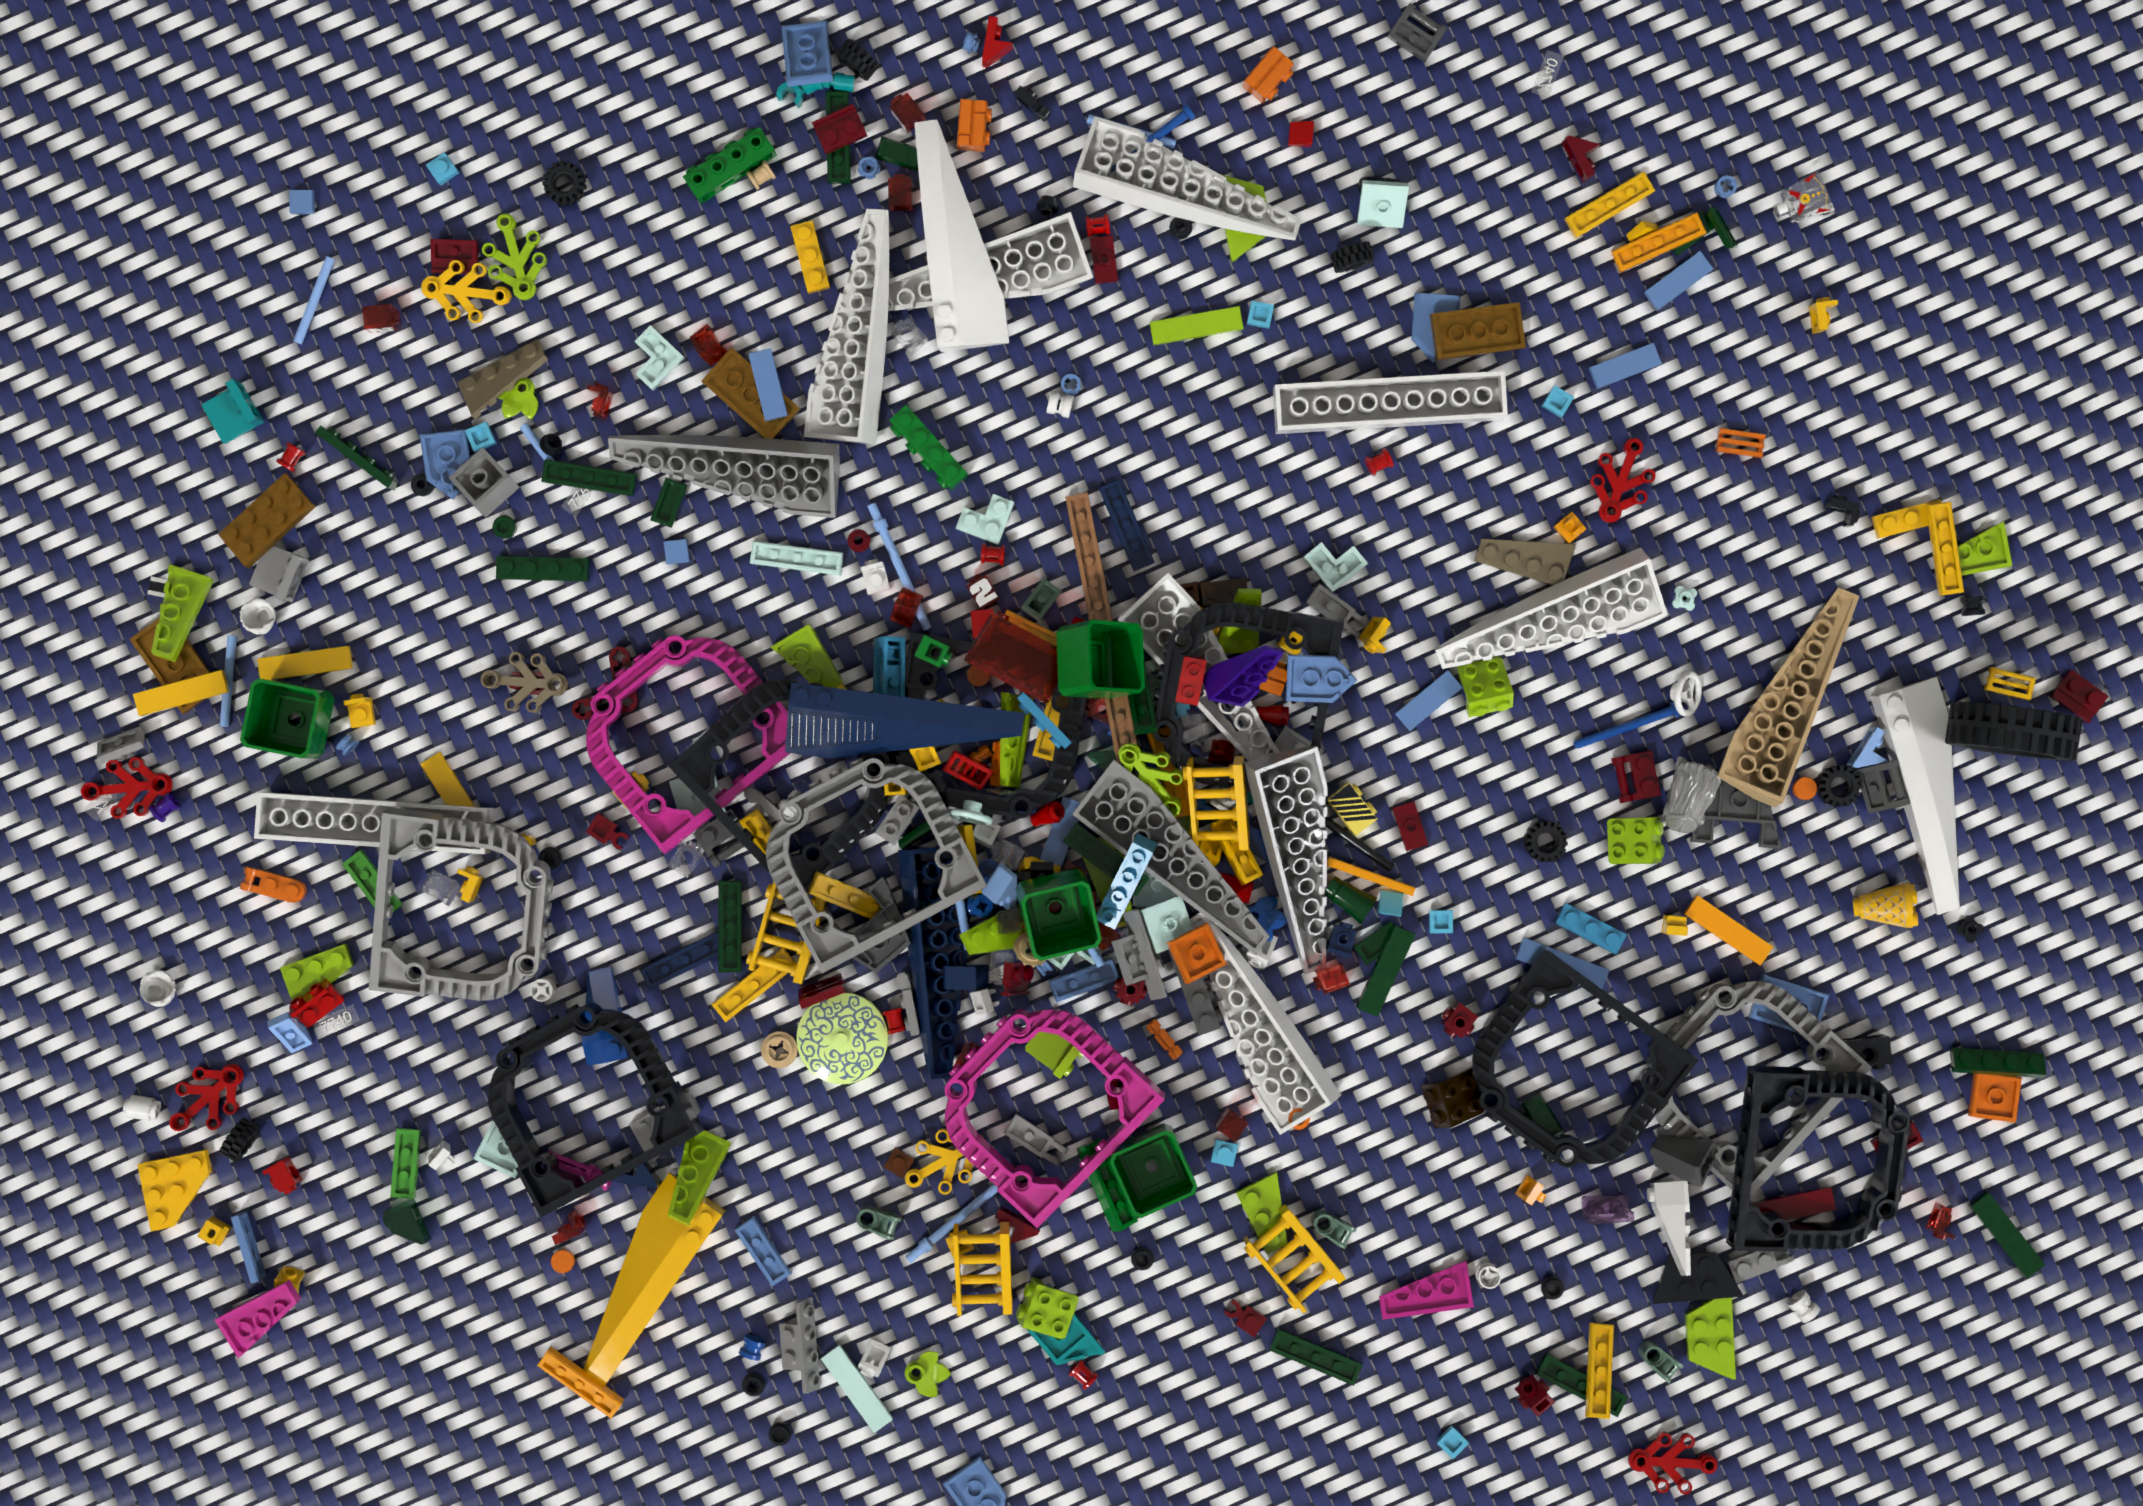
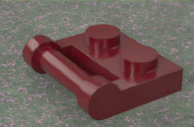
M1652 750L1611 758L1612 765H1615L1621 795L1618 796L1620 803L1661 795ZM1629 762L1635 791L1632 794L1629 793L1624 763Z

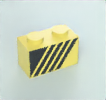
M1346 783L1330 795L1326 801L1350 832L1357 836L1377 820V817L1374 815L1377 811L1369 801L1365 803L1360 796L1363 793L1355 783L1352 786L1350 783Z

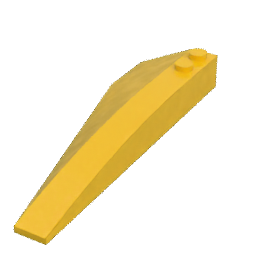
M671 1172L665 1177L642 1211L583 1370L604 1385L612 1377L726 1211L705 1196L690 1226L668 1217L677 1181V1176Z

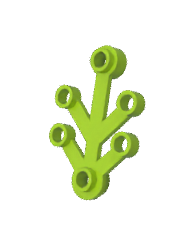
M504 213L497 218L496 224L504 232L510 256L497 250L492 243L484 244L482 253L486 257L494 258L514 269L516 278L504 273L498 265L490 266L488 274L492 279L501 280L513 287V292L517 298L529 300L536 293L534 281L541 268L546 266L547 257L541 252L535 253L532 257L534 264L527 275L525 274L524 266L535 246L541 242V236L537 231H529L526 234L527 242L519 253L513 232L517 226L516 220L510 214ZM509 219L508 225L502 226V221ZM533 234L537 235V240L534 241V242H531V241H530L531 235H533ZM488 247H493L491 254L486 253ZM542 256L543 262L540 264L536 263L537 257ZM494 269H499L497 276L492 275ZM526 284L528 289L525 292H521V286Z
M1133 743L1123 744L1118 754L1124 767L1132 773L1134 766L1139 772V779L1151 786L1173 816L1176 817L1182 808L1181 801L1177 797H1171L1157 779L1179 785L1183 781V771L1174 769L1169 772L1147 767L1144 762L1155 763L1162 768L1166 767L1170 761V755L1164 751L1158 754L1142 752ZM1162 757V758H1164L1166 761L1163 762V761H1161L1159 758ZM1173 775H1178L1180 779H1176Z

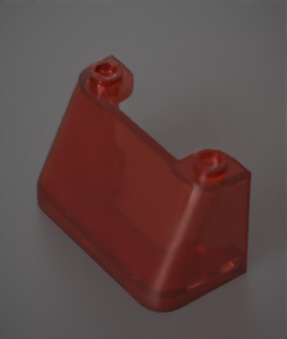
M998 610L996 614L991 612L964 661L1048 705L1058 686L1057 646L1009 622V616Z

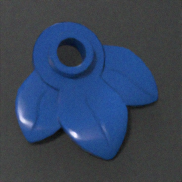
M1272 896L1262 897L1258 899L1255 906L1247 907L1251 913L1257 915V921L1269 934L1270 937L1267 941H1272L1273 939L1272 930L1279 929L1287 923L1285 915L1275 909L1278 899Z

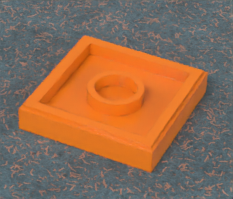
M1204 923L1166 942L1185 984H1189L1227 965L1208 923Z
M1973 1074L1968 1116L2016 1123L2022 1077Z

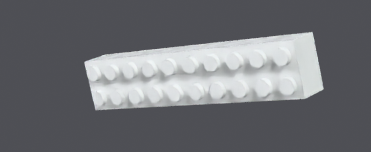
M1505 371L1276 384L1273 387L1275 434L1502 421L1508 417Z
M257 792L254 838L379 847L382 812L388 807L444 814V817L489 823H493L494 808ZM423 834L425 841L432 842L430 835ZM438 843L431 850L472 854L491 853L490 849Z

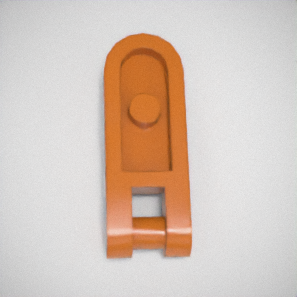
M249 866L245 867L244 874L246 876L239 888L291 903L302 901L307 894L306 885L300 880ZM255 876L261 878L259 885L253 884Z

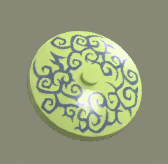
M845 992L814 1004L805 1011L797 1029V1048L805 1066L818 1078L834 1084L855 1083L872 1074L882 1062L888 1048V1028L882 1013L875 1004L861 995Z

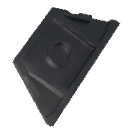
M1715 1251L1690 1253L1691 1275L1688 1276L1680 1275L1673 1256L1668 1255L1664 1265L1665 1268L1658 1281L1657 1290L1652 1298V1303L1660 1304L1743 1297V1293Z

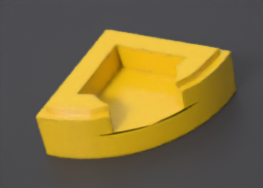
M1641 221L1626 236L1632 242L1659 230L1656 223Z

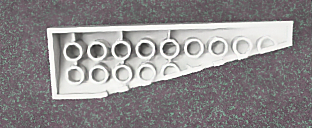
M1933 677L1870 696L1879 727L1885 731L1882 737L1884 738L1889 760L1898 759L1899 762L1898 771L1905 795L1910 800V804L1904 806L1936 915L1959 909L1960 901L1952 746L1945 743L1949 714L1938 678Z

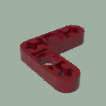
M621 646L614 647L609 653L613 681L616 679V673L620 671H616V667H620V662L614 659V656L618 655L619 650L622 654L626 655V658L622 659L623 666L628 665V669L633 666L630 651ZM637 690L628 696L634 700V703L630 704V708L627 705H623L622 713L632 712L637 709L639 705ZM593 697L577 700L573 704L572 713L575 718L579 720L591 719L594 713L592 710L586 711L585 716H583L582 713L577 712V709L581 708L582 703L584 706L590 707Z

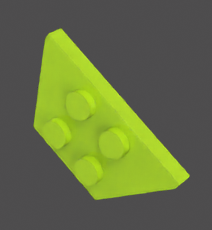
M1222 175L1227 178L1226 181L1244 187V191L1255 197L1258 195L1264 198L1266 202L1262 185ZM1225 229L1231 262H1235L1242 254L1267 236Z
M1732 1298L1708 1299L1699 1307L1685 1312L1687 1359L1725 1377L1736 1380Z

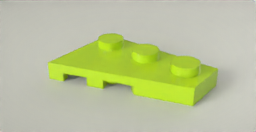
M344 944L280 967L291 1001H293L296 997L305 995L316 982L321 983L325 979L330 983L334 982L353 967L354 962L348 945Z

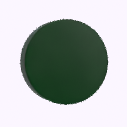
M502 515L494 520L492 528L496 536L509 539L515 535L517 524L513 518Z

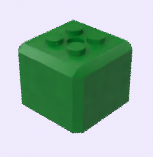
M1087 620L1061 626L1056 632L1058 690L1063 696L1111 699L1138 694L1145 688L1143 629L1138 623Z
M258 678L251 683L240 741L247 748L297 758L317 759L324 754L335 698L330 691ZM294 713H298L301 716V723L297 726H294L290 720Z
M1074 868L1020 881L1015 888L1027 942L1033 957L1042 961L1095 948L1102 941L1090 885L1084 873L1079 869ZM1052 902L1061 903V909L1058 912H1051L1049 910V905Z
M1163 1123L1123 1141L1109 1156V1162L1134 1216L1143 1218L1190 1197L1196 1192L1197 1184L1195 1177L1170 1125ZM1149 1160H1155L1158 1163V1169L1155 1172L1146 1170L1145 1164Z

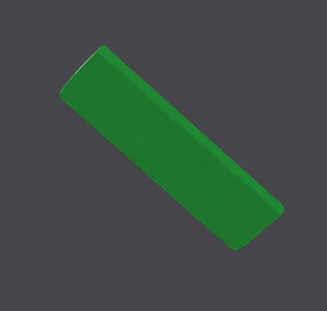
M1102 1138L1078 1147L1077 1152L1080 1159L1082 1160L1086 1155L1091 1157L1096 1152L1094 1148ZM1108 1157L1089 1176V1179L1111 1230L1118 1232L1138 1222V1219L1130 1209Z

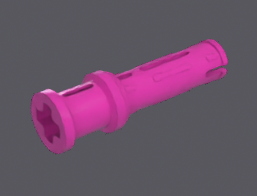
M550 1150L548 1151L558 1158L559 1168L579 1175L580 1178H583L584 1182L602 1174L601 1169L597 1168L595 1164L588 1166ZM612 1181L602 1185L603 1190L607 1191Z

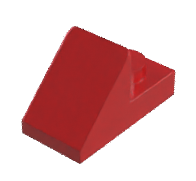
M989 16L982 56L983 68H988L1013 49V43L996 40L1001 39L1002 26L998 23V17Z

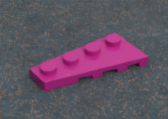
M1467 1261L1460 1262L1380 1295L1379 1303L1382 1319L1474 1307Z
M289 1279L220 1315L215 1319V1322L237 1358H240L301 1300V1297Z

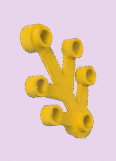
M453 260L450 262L449 268L439 277H426L421 284L422 293L429 299H436L445 309L446 317L449 320H458L461 317V311L458 307H454L445 294L454 295L467 311L468 318L472 323L482 322L484 314L472 304L468 297L492 299L497 305H506L512 299L511 291L506 287H496L494 290L468 287L476 279L487 274V267L483 263L474 264L472 271L455 285H446L455 274H461L465 269L463 262ZM455 263L460 265L458 272L453 269ZM477 266L483 268V272L480 275L476 272ZM431 283H433L436 286L434 292H431L429 290V285ZM500 291L504 294L502 300L497 298V293ZM452 309L456 310L457 312L455 318L451 317L450 311ZM474 312L479 313L477 321L473 319L472 315Z
M939 1129L935 1137L939 1143L952 1142L946 1129ZM940 1132L946 1133L947 1138L945 1140H941L938 1137ZM926 1140L918 1141L916 1144L918 1154L924 1155L929 1153L941 1158L921 1169H909L905 1175L906 1184L913 1188L918 1187L922 1184L923 1178L946 1166L943 1180L939 1183L938 1190L941 1194H949L952 1190L951 1181L957 1160L964 1155L958 1149L950 1150L929 1144ZM919 1144H926L927 1149L925 1151L919 1150ZM965 1158L963 1169L958 1174V1179L962 1183H968L972 1179L971 1170L973 1164L967 1158ZM967 1172L970 1177L964 1180L961 1178V1173ZM917 1175L918 1181L912 1182L910 1176ZM947 1183L950 1188L944 1191L941 1189V1185Z

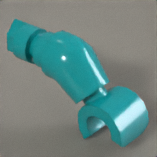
M836 72L833 75V81L791 87H788L787 82H785L777 89L778 101H783L786 94L793 92L796 94L794 103L799 109L803 103V94L809 95L817 90L830 89L831 86H834L836 90L853 92L855 76Z

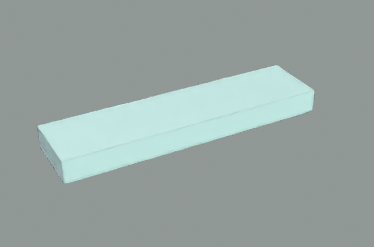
M753 541L750 564L841 576L844 553Z
M841 1344L821 1357L825 1366L873 1433L893 1420L892 1415Z

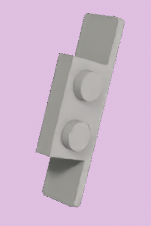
M1138 909L1126 911L1123 913L1130 935L1112 941L1125 985L1145 980L1151 1000L1167 997L1165 984L1161 979L1158 963L1151 949V941L1146 934L1143 917Z
M812 1297L796 1302L797 1322H783L779 1324L783 1370L801 1371L802 1391L807 1394L820 1388L816 1342L817 1332L814 1317L815 1308Z

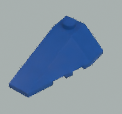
M612 966L588 971L585 1005L596 1003L602 1010L610 1009L622 1012ZM586 1011L585 1017L587 1020L592 1021L591 1013ZM603 1030L593 1035L582 1037V1046L587 1066L630 1057L628 1050L619 1039Z

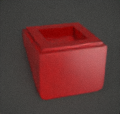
M1314 121L1290 122L1288 146L1311 148Z

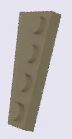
M538 339L457 382L470 414L474 419L481 415L480 411L486 406H493L497 402L496 398L506 390L510 392L515 388V384L519 379H526L548 361Z
M1480 539L1474 562L1553 586L1565 580L1576 544Z

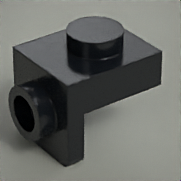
M1834 495L1833 498L1826 499L1823 509L1845 513L1843 527L1848 528L1858 522L1860 510H1858L1859 503L1847 501L1848 497Z

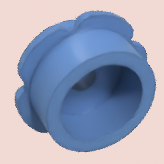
M968 31L962 49L966 50L967 54H970L971 51L976 52L979 46L980 39L977 38V32L971 33Z
M874 157L862 158L859 161L858 172L862 177L865 176L866 179H873L880 172V164L877 163V159Z

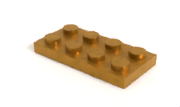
M1520 302L1439 312L1429 315L1436 360L1526 348Z
M732 347L701 381L764 438L775 439L801 410L783 393L788 416L766 422L751 364Z
M284 473L218 535L239 561L249 569L316 506L290 475Z
M160 618L129 639L162 686L212 673L188 638L176 662L154 656L151 653L156 625L159 624ZM204 700L178 706L177 708L182 714H186Z

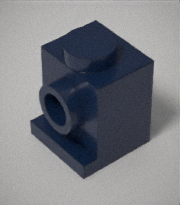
M1341 921L1339 925L1333 924L1326 951L1350 958L1357 931L1352 929L1353 925ZM1341 935H1346L1347 941L1345 943L1339 942Z

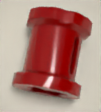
M1104 214V217L1096 218L1085 216L1087 237L1100 233L1110 235L1108 214ZM1103 224V226H1099V227H1093V226H1092V225Z
M288 442L285 452L281 458H277L276 462L294 472L296 470L295 465L306 452Z
M1386 448L1371 458H1364L1365 464L1372 476H1375L1376 472L1384 468L1394 467L1392 458Z
M982 543L981 564L993 562L1004 566L1005 545L994 547Z
M902 1007L882 1012L887 1019L888 1034L906 1030L901 1013L903 1011Z
M1083 1359L1078 1360L1068 1372L1069 1376H1074L1082 1384L1084 1390L1090 1387L1098 1377L1096 1372L1093 1373L1084 1365Z

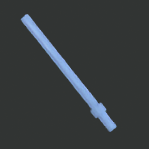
M872 503L867 507L874 520L873 526L883 540L923 631L932 628L889 534L887 521L885 518H882L876 503Z
M994 1184L991 1185L928 1238L924 1237L919 1241V1245L905 1256L907 1260L912 1263L924 1252L928 1253L933 1249V1245L954 1228V1224H960L998 1192V1187Z

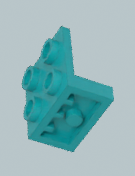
M235 379L225 383L228 388L226 391L202 404V408L224 444L233 441L264 423L244 385Z

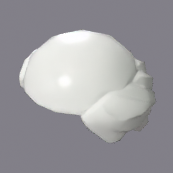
M255 598L246 602L239 611L243 627L257 635L266 634L273 627L276 619L275 609L266 600L261 598Z
M162 970L148 972L141 979L140 995L145 1002L153 1006H166L175 996V981L172 979V976Z

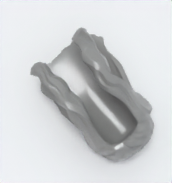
M1679 756L1677 757L1673 781L1667 793V802L1663 810L1664 822L1673 831L1691 833L1699 825L1704 824V813L1713 802L1717 788L1721 784V779L1717 777L1718 772L1712 765L1707 764L1704 766L1694 761L1686 762L1685 758Z

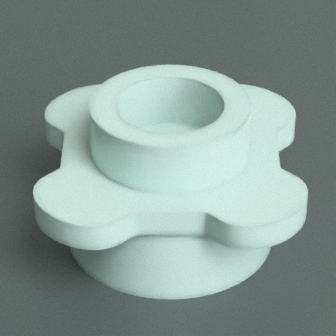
M1682 586L1676 587L1674 590V600L1672 601L1673 607L1686 608L1688 611L1695 608L1694 598L1697 596V591L1694 588L1688 590Z

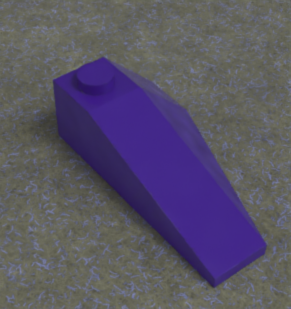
M1264 645L1212 666L1204 674L1203 678L1208 700L1244 707L1259 693V685L1262 682H1266L1268 671L1275 668L1284 653L1283 649Z

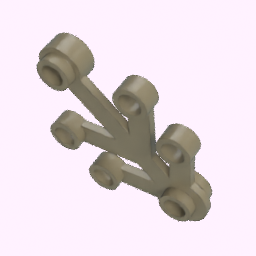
M512 652L509 656V662L517 667L524 678L500 676L498 672L487 670L481 675V684L485 688L496 689L499 685L523 687L513 697L507 698L504 702L505 708L513 712L520 708V703L536 688H544V690L535 699H530L526 702V709L531 713H538L542 708V704L552 695L561 696L568 688L566 677L559 673H553L546 664L545 656L538 653L531 656L530 663L532 666L538 667L545 679H538L524 662V655L519 652ZM516 655L519 656V661L517 663H515L514 661ZM540 657L541 662L537 665L535 662L536 658ZM493 676H495L496 678L494 684L491 683V678ZM557 681L560 682V687L558 689L555 688V683ZM511 701L515 702V706L513 708H510ZM533 702L536 703V708L534 710L531 709V704Z

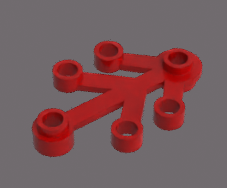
M1631 438L1624 443L1623 450L1626 456L1618 477L1612 466V456L1609 453H1603L1598 457L1597 462L1603 468L1613 490L1609 498L1603 487L1605 483L1604 477L1596 474L1590 478V486L1595 489L1601 502L1598 513L1604 522L1612 523L1617 521L1621 517L1623 510L1636 504H1644L1648 499L1647 493L1639 490L1633 494V497L1619 502L1623 492L1643 483H1651L1656 477L1652 469H1646L1641 475L1627 481L1635 457L1643 451V443L1638 438ZM1632 443L1638 445L1637 451L1631 449ZM1603 456L1609 459L1608 464L1602 463L1601 459ZM1646 472L1651 474V480L1645 479L1644 474ZM1594 478H1599L1601 480V484L1599 486L1594 484ZM1637 494L1643 495L1644 499L1642 502L1637 500ZM1608 507H1612L1614 509L1613 515H1609L1607 513Z
M133 757L129 760V768L133 771H139L149 780L140 782L122 767V763L119 760L115 759L106 763V770L117 775L125 783L100 786L98 783L88 782L82 786L81 795L85 800L94 801L98 800L101 795L126 793L121 801L114 805L110 811L112 817L119 819L126 816L127 808L141 791L149 790L144 799L133 807L135 815L146 816L150 811L149 806L157 796H163L172 790L173 781L166 773H154L145 765V761L141 757ZM135 760H138L140 762V766L138 768H135L134 766ZM113 762L117 764L116 770H112L111 764ZM161 780L165 782L164 788L159 787ZM93 787L97 790V793L94 796L91 794V789ZM140 805L144 806L142 814L138 810ZM118 807L122 810L120 816L116 814V809Z
M237 1064L226 1065L222 1070H210L204 1066L193 1070L192 1076L197 1081L206 1078L219 1079L214 1086L191 1085L186 1081L178 1083L175 1091L179 1096L188 1094L202 1096L185 1112H178L171 1116L169 1120L171 1129L178 1132L187 1129L191 1123L190 1119L208 1103L209 1116L206 1120V1126L210 1130L220 1128L222 1125V1119L219 1117L220 1092L225 1088L226 1103L223 1105V1111L228 1115L236 1113L239 1110V1104L236 1101V1086L244 1079V1072ZM199 1069L203 1071V1077L198 1076L197 1072ZM231 1071L235 1072V1079H232L230 1077ZM181 1085L186 1086L187 1090L185 1093L181 1091ZM229 1103L233 1104V1111H230L228 1109ZM180 1117L184 1118V1125L179 1123ZM212 1119L217 1121L216 1127L211 1125Z
M1665 1431L1658 1433L1657 1438L1645 1449L1637 1448L1630 1452L1628 1456L1629 1466L1634 1471H1644L1660 1493H1665L1669 1490V1483L1665 1478L1659 1477L1651 1466H1661L1677 1484V1489L1682 1494H1689L1692 1491V1484L1687 1479H1684L1674 1467L1700 1469L1706 1474L1714 1473L1718 1467L1717 1460L1709 1453L1701 1454L1698 1459L1676 1457L1685 1448L1690 1449L1695 1445V1439L1689 1433H1683L1679 1440L1661 1456L1652 1455L1661 1447L1671 1445L1672 1437ZM1668 1436L1667 1442L1662 1443L1661 1438ZM1690 1437V1443L1684 1444V1439ZM1638 1458H1644L1642 1464H1637ZM1707 1462H1712L1710 1468H1705ZM1660 1482H1665L1663 1488H1658ZM1688 1483L1687 1489L1682 1490L1681 1485Z

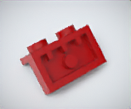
M1197 655L1195 657L1184 656L1175 697L1176 702L1198 706L1207 663L1204 657Z
M327 979L321 983L316 982L305 995L296 997L290 1003L289 1015L292 1018L297 1017L309 1028L343 1003L344 996Z

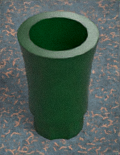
M1336 876L1333 877L1325 890V896L1332 899L1331 902L1351 915L1359 924L1362 923L1377 900V897L1356 888L1347 881L1343 882Z

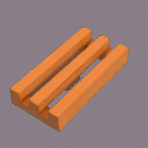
M1720 428L1718 429L1715 452L1762 458L1763 442L1766 435ZM1723 435L1757 439L1758 443L1723 438ZM1722 443L1754 447L1757 448V451L1755 452L1721 446Z

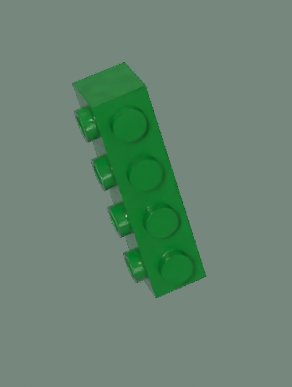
M760 127L749 129L744 133L743 138L737 142L736 140L729 142L720 153H712L705 158L706 162L687 169L683 178L700 204L745 177L747 171L755 170L762 165L764 160L768 162L777 156Z
M907 405L889 419L892 424L890 427L891 431L898 438L902 436L907 441L905 446L913 455L918 453L923 459L920 463L928 472L931 470L935 472L938 476L935 480L943 489L948 487L952 492L968 477V473Z

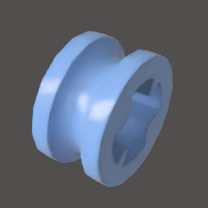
M1728 175L1721 177L1714 185V191L1720 198H1728L1737 190L1735 178ZM1728 182V187L1731 188V190L1728 189L1726 192H1724L1723 186H1721L1720 184Z
M1074 374L1065 375L1060 383L1061 390L1066 395H1076L1081 388V381ZM1066 380H1075L1077 382L1075 384L1076 389L1072 390L1069 388L1067 390L1064 387L1067 386Z
M348 734L338 743L336 749L342 750V754L347 756L357 747L359 741L357 739L354 740L352 734Z
M1047 960L1042 966H1036L1043 976L1046 975V971L1053 970Z

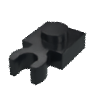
M1020 85L1015 91V99L1045 122L1050 116V111L1036 99L1038 96L1030 88L1024 89Z

